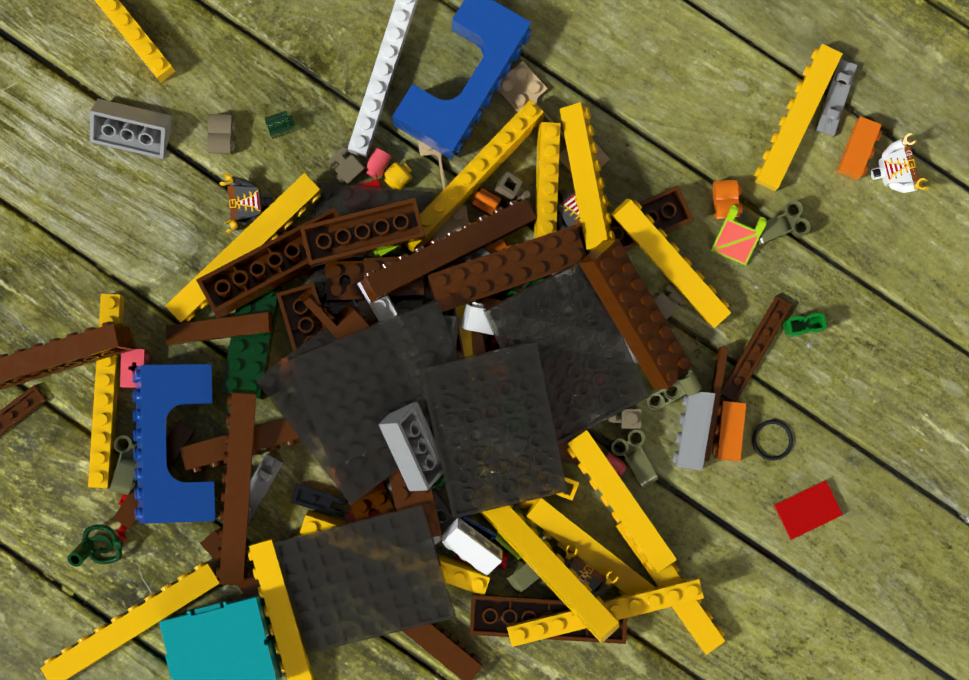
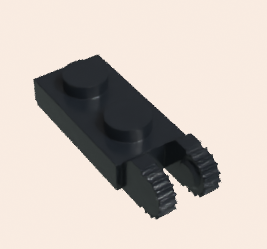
M297 484L291 503L344 517L345 512L330 507L332 501L347 505L348 500Z

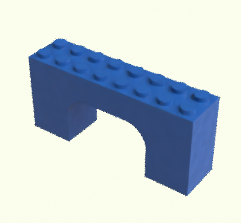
M464 0L452 19V31L475 44L483 54L482 60L463 91L454 99H438L412 84L393 115V126L451 160L454 156L458 157L463 149L464 139L468 141L473 132L474 123L477 125L481 120L483 108L487 109L489 107L493 92L497 93L500 89L502 77H507L512 68V61H517L520 56L522 44L526 46L532 32L530 29L531 22L494 0Z
M212 364L140 365L135 368V371H132V382L136 383V390H133L132 393L133 402H136V410H133V422H136V429L133 430V440L137 441V449H134V461H137V469H134V480H137L138 488L134 489V498L138 500V508H135V520H138L140 524L215 521L214 482H180L170 475L166 461L167 415L175 406L208 405L212 403Z

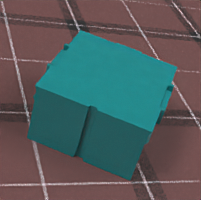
M257 594L229 602L221 601L191 609L186 613L167 617L159 622L167 653L165 657L170 678L173 680H281L282 672L273 638L270 639L269 622L264 612L263 598H260V595Z

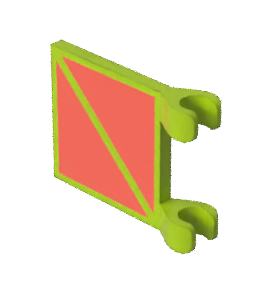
M731 205L711 251L746 266L766 226L767 219L760 217L754 229L734 220L739 207Z

